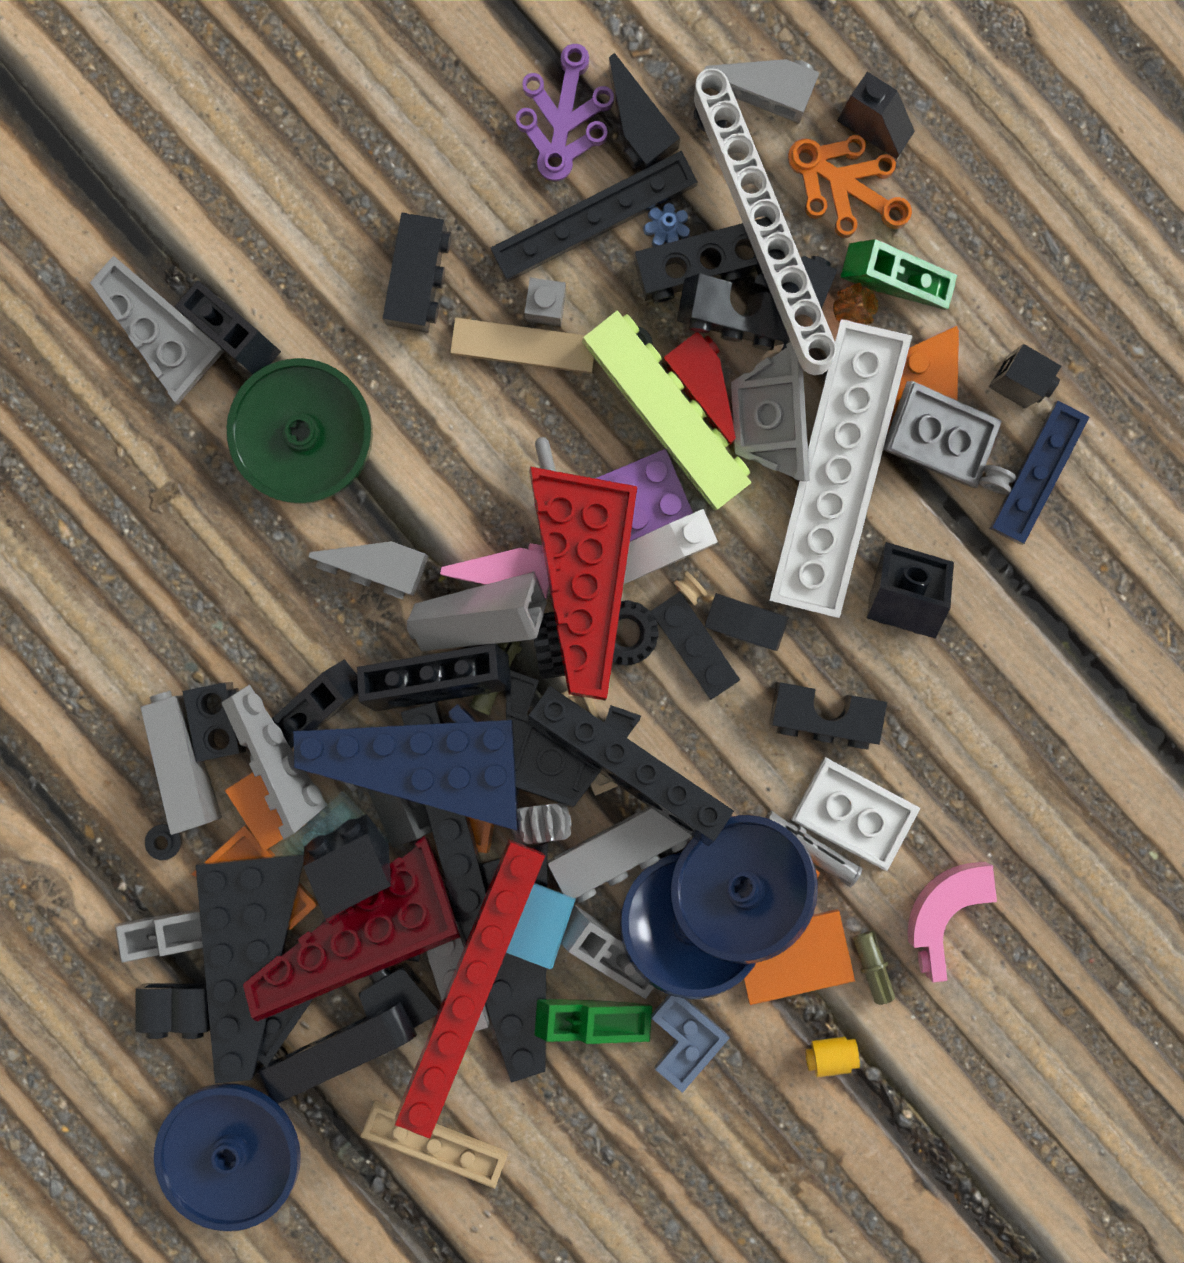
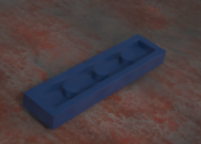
M1060 401L1054 402L1015 481L1011 485L1010 494L1006 495L989 529L1020 545L1025 544L1090 418L1089 416Z

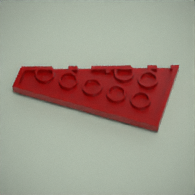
M530 467L529 474L568 694L605 701L608 696L638 486Z

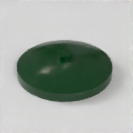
M304 358L274 362L254 373L241 386L234 397L226 426L230 455L245 480L258 491L271 498L294 504L320 502L346 489L363 470L370 455L373 440L370 410L356 385L336 368L320 361Z

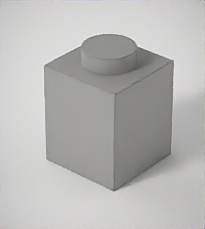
M530 277L525 306L526 322L561 327L566 298V283Z

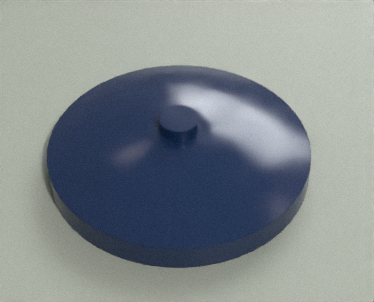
M753 815L730 817L716 840L709 847L693 837L682 851L676 863L671 883L673 910L685 935L698 948L712 957L736 964L762 962L781 954L791 947L809 925L814 914L818 896L815 866L810 854L801 841L783 825L768 818Z
M681 853L666 856L647 867L631 885L625 897L620 916L622 944L635 970L656 989L684 999L710 998L723 994L738 985L750 973L756 963L736 964L719 960L698 948L685 935L676 919L671 899L673 872Z
M230 1083L206 1086L182 1099L162 1123L154 1147L155 1173L160 1188L170 1204L193 1223L218 1231L248 1229L273 1216L292 1192L298 1178L301 1163L298 1136L294 1125L285 1111L266 1094L248 1086Z

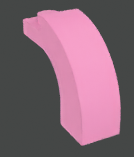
M976 862L948 869L930 881L917 897L908 922V943L914 948L923 947V951H918L921 973H926V977L933 983L947 981L943 935L950 918L966 906L997 902L993 865L987 862Z

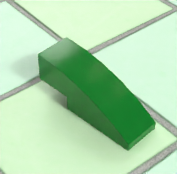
M537 999L534 1036L546 1042L581 1041L585 1044L650 1042L652 1005L602 1000Z

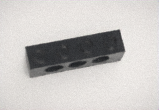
M767 217L755 220L758 225L763 227L773 224ZM743 223L636 251L634 254V262L644 300L653 299L654 303H662L675 297L674 293L682 291L684 279L699 273L732 282V284L743 280V275L756 271L758 275L763 273ZM742 245L748 246L752 249L754 257L749 260L740 259L736 255L735 249ZM772 249L768 252L770 257L776 260H782L786 257L785 253L779 249ZM704 255H713L718 259L720 265L715 269H707L701 264L700 259ZM670 264H679L684 268L685 274L680 278H672L666 273L665 269Z
M496 644L357 667L359 702L375 712L511 690L509 655Z

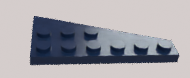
M513 720L293 731L294 766L296 769L518 830Z

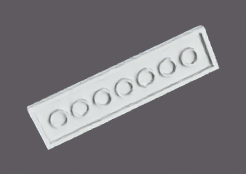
M841 319L835 341L836 354L827 372L808 447L810 481L799 482L769 601L840 618L912 335Z

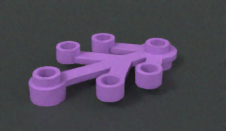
M570 44L561 53V66L565 74L558 109L544 90V81L539 74H527L522 82L525 95L534 100L554 129L552 143H550L537 126V115L534 110L523 108L516 114L518 129L527 134L540 153L537 159L540 174L550 181L565 179L572 170L575 158L593 146L604 144L607 139V127L600 121H594L587 126L584 136L566 146L570 131L598 112L611 109L614 104L613 91L609 87L600 86L595 89L592 99L573 111L579 76L583 75L589 67L588 51L580 44ZM572 53H578L582 58L578 62H571L568 57ZM530 81H537L540 87L532 91L527 88V84ZM600 94H606L610 100L606 104H601L597 101V97ZM528 115L533 118V122L526 126L521 124V118ZM593 129H600L603 131V136L595 139L591 137L590 132ZM552 157H559L562 163L558 167H552L548 161Z

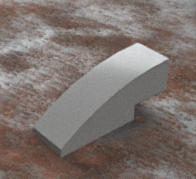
M199 909L114 924L119 957L122 963L203 948Z

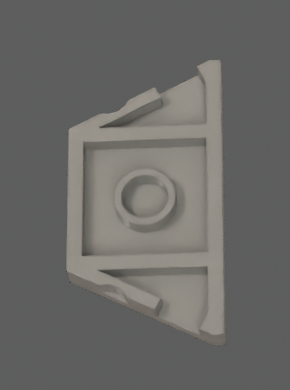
M789 342L786 344L787 348L772 358L767 357L757 364L753 371L744 373L731 382L733 426L736 436L734 441L735 454L794 477L796 480L806 482L810 481L804 376L803 368L798 361L792 343Z

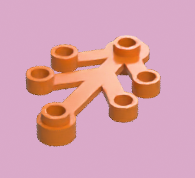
M852 135L845 141L822 146L812 139H800L791 146L788 153V163L794 172L801 174L803 177L808 199L805 205V212L810 218H821L828 207L827 200L820 193L817 176L819 174L830 183L837 214L835 232L838 236L842 238L851 237L858 226L857 220L851 212L848 194L880 213L882 221L887 227L899 229L907 224L912 215V208L906 199L894 197L887 200L856 180L875 175L881 179L890 177L896 168L895 159L891 155L882 154L876 160L837 168L826 160L844 155L851 160L859 159L866 149V142L861 136ZM855 142L859 144L861 150L855 153L851 152L848 144ZM801 153H808L812 161L803 163L799 159V155ZM881 161L887 162L890 165V170L887 172L881 171L878 163ZM814 201L819 202L822 205V210L814 212L810 208V203ZM889 211H899L901 219L898 221L892 220L889 216ZM844 220L849 221L852 224V230H842L840 222Z

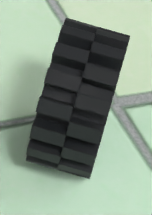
M631 600L621 601L618 621L630 619L636 622L640 629V637L637 643L631 647H622L615 642L612 662L620 665H632L646 659L655 649L659 637L658 624L652 612L642 604Z
M554 612L544 613L537 638L534 639L541 680L565 676Z

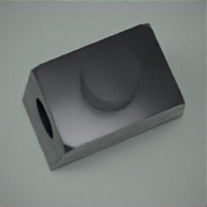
M406 962L393 970H390L388 967L368 975L372 982L364 986L358 993L366 1016L400 1001L414 1028L436 1016L441 1005L440 1001Z

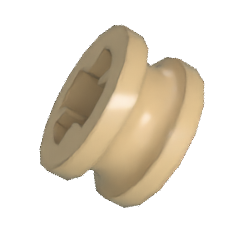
M685 571L683 579L681 581L676 580L673 584L695 606L698 603L697 598L699 596L705 597L708 593L688 571Z

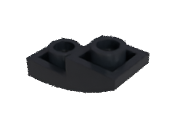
M716 593L704 627L778 651L789 617Z

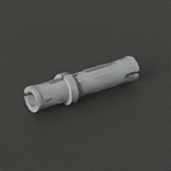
M773 811L766 815L765 818L783 825L801 841L816 866L838 878L850 888L857 882L862 873V867L850 862L831 848L812 838L802 826L796 827Z

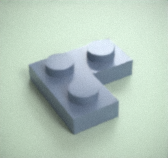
M668 995L651 1014V1019L675 1038L676 1041L654 1067L657 1072L683 1093L728 1041L729 1035L687 999Z

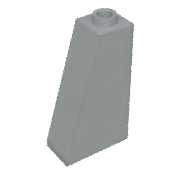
M535 572L415 603L407 620V630L413 640L416 639L421 651L531 640L537 638L547 601Z
M171 691L149 697L151 704L142 706L141 712L170 834L173 835L222 818L205 762H196L183 695L172 697Z

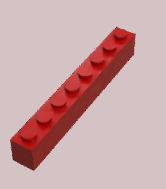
M508 839L397 1110L396 1126L426 1138H431L544 861L545 855L542 852Z

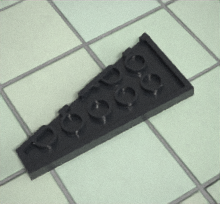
M548 842L531 847L545 855L535 884L546 888L548 885ZM501 857L481 863L488 888ZM476 918L460 922L466 942ZM506 953L486 1000V1006L512 1083L546 1071V1041L534 1036L537 999H546L547 968Z
M304 854L199 863L196 865L215 1084L252 1080L254 1077L267 1018L258 1022L251 1018L243 984L274 958L283 956L292 910L299 888Z

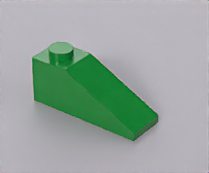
M872 239L849 243L840 278L869 290L946 310L949 309L957 275L879 240Z

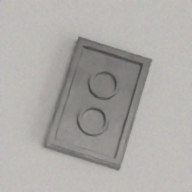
M907 381L883 450L964 485L978 488L1002 421L914 381Z

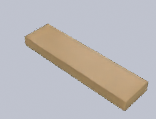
M455 318L451 355L592 374L594 357L582 343L585 335Z
M376 1100L374 1101L361 1134L362 1138L495 1189L508 1156V1151L436 1124L431 1138H426L395 1125L397 1108Z

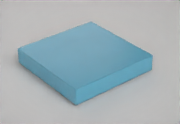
M534 883L506 953L547 969H552L576 898Z

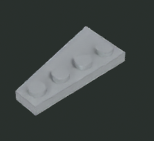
M114 255L90 282L176 404H179L223 354L224 350Z

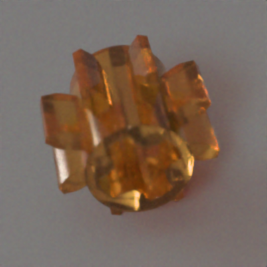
M857 283L837 292L839 299L834 301L833 312L839 323L841 319L864 325L874 323L872 315H875L878 311V301L872 290L868 288L862 290L861 284Z

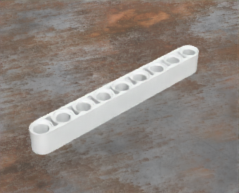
M706 69L696 79L694 94L696 109L798 361L803 370L808 374H823L831 366L837 349L834 338L726 75L719 69ZM706 88H714L719 93L717 95L710 96L705 94L703 90ZM719 120H728L729 122H731L732 126L729 128H721L716 124V122ZM740 152L746 158L736 161L730 158L729 154ZM746 184L755 185L759 189V191L757 193L750 194L745 192L742 189V186ZM764 216L769 218L773 224L763 227L758 225L755 219ZM772 249H779L785 253L786 258L776 260L770 257L768 252ZM785 282H793L799 287L800 291L788 293L781 285ZM807 315L813 321V325L808 327L800 326L796 322L795 317ZM820 348L826 353L827 358L820 361L815 360L809 355L808 350Z

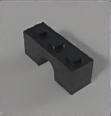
M700 273L684 279L677 321L689 324V330L698 333H710V330L719 332L722 339L732 342H742V339L753 342L754 348L761 350H774V346L789 343V336L771 293L762 292L748 296L746 310L743 315H740L734 310L730 301L732 282Z
M776 682L769 720L770 725L777 726L776 733L798 737L799 730L813 733L812 740L833 743L834 737L848 739L847 746L869 750L870 743L880 745L887 702L846 695L844 709L841 714L834 719L825 720L816 713L814 708L816 689Z

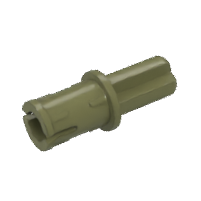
M875 931L864 932L852 937L863 967L860 971L866 975L874 1002L879 1005L890 1003L895 999V995L886 970L888 962L883 960Z

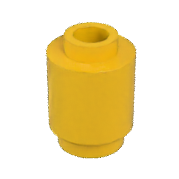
M844 1036L811 1041V1048L805 1049L808 1071L815 1070L817 1078L849 1074L852 1072V1069L860 1068L859 1052L855 1039L847 1040Z

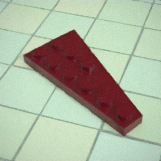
M426 836L415 843L416 847L403 858L398 857L390 863V887L327 918L326 921L312 932L307 931L298 939V944L283 956L274 958L243 984L253 1020L258 1022L461 937L430 842Z

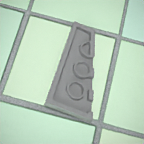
M249 684L221 703L240 745L248 746L250 750L251 763L249 765L254 776H261L269 794L264 798L270 811L277 810L283 823L278 829L283 839L297 832L325 808L327 803L323 799L320 789L314 785L307 772L295 768L294 752L283 737L281 729L274 723L266 711L261 698L255 694Z

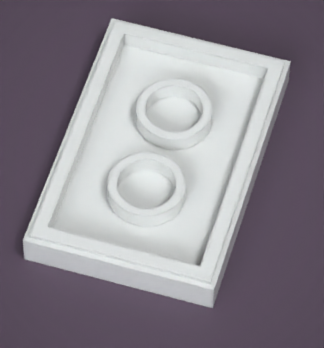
M824 757L791 820L879 868L888 871L920 808Z

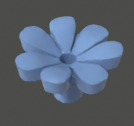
M667 203L663 206V211L654 207L648 212V217L652 222L645 224L643 231L647 236L655 235L652 239L654 247L662 245L664 242L670 243L679 240V238L685 239L689 237L690 230L687 226L683 225L688 220L686 211L681 210L675 213L674 205Z

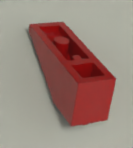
M696 332L663 357L662 364L668 372L672 371L679 378L684 386L683 391L691 401L695 400L707 416L705 417L707 422L713 429L716 428L721 432L729 444L727 447H729L735 441L736 436L721 362L717 356L720 350L708 335L703 338L700 333Z

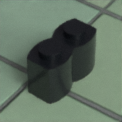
M145 983L135 988V1032L146 1033V1038L148 1039L168 1037V1032L182 1033V1038L198 1039L204 1037L205 1032L210 1031L206 983Z

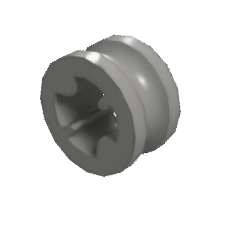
M986 465L984 468L986 476L980 478L979 484L999 494H1010L1011 487L1009 483L1015 481L1016 475L1002 467Z

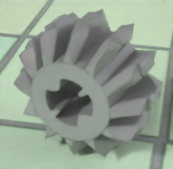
M562 803L517 809L518 830L511 829L514 841L522 845L565 840L571 835V815H569L568 807Z

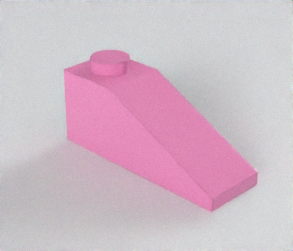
M531 543L528 549L517 548L441 567L440 575L481 585L535 572L545 599L548 597L550 588L543 547Z

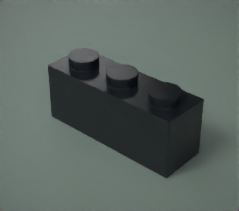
M401 212L382 318L387 326L429 333L430 323L436 324L439 312V302H434L436 288L442 289L445 278V267H440L442 254H448L451 245V232H447L443 219Z

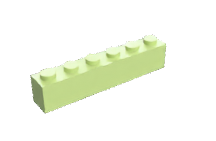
M617 310L585 335L582 343L713 510H718L752 483L747 477L751 473L749 468L738 456L735 459L732 458L725 449L729 445L725 437L716 428L712 431L703 421L707 416L695 400L689 403L681 392L684 386L679 378L672 371L668 374L659 364L662 358L657 350L650 343L644 345L636 335L640 330L628 314L622 317Z

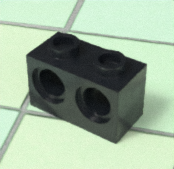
M224 682L182 691L196 762L246 752V747L241 746L223 705L216 714L211 712L207 706V700L213 693L219 695L222 702L237 693L239 689L233 687V682ZM220 728L224 729L229 735V744L224 749L218 747L214 741V735Z

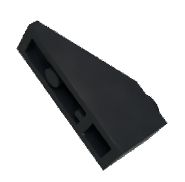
M615 53L609 57V74L623 146L625 148L623 154L633 168L639 166L641 170H644L666 159L678 150L680 137Z
M199 280L175 305L181 313L252 374L270 365L281 353L264 335Z
M345 659L322 672L272 717L274 723L281 729L283 737L291 749L294 748L293 731L317 730L358 696L357 674Z

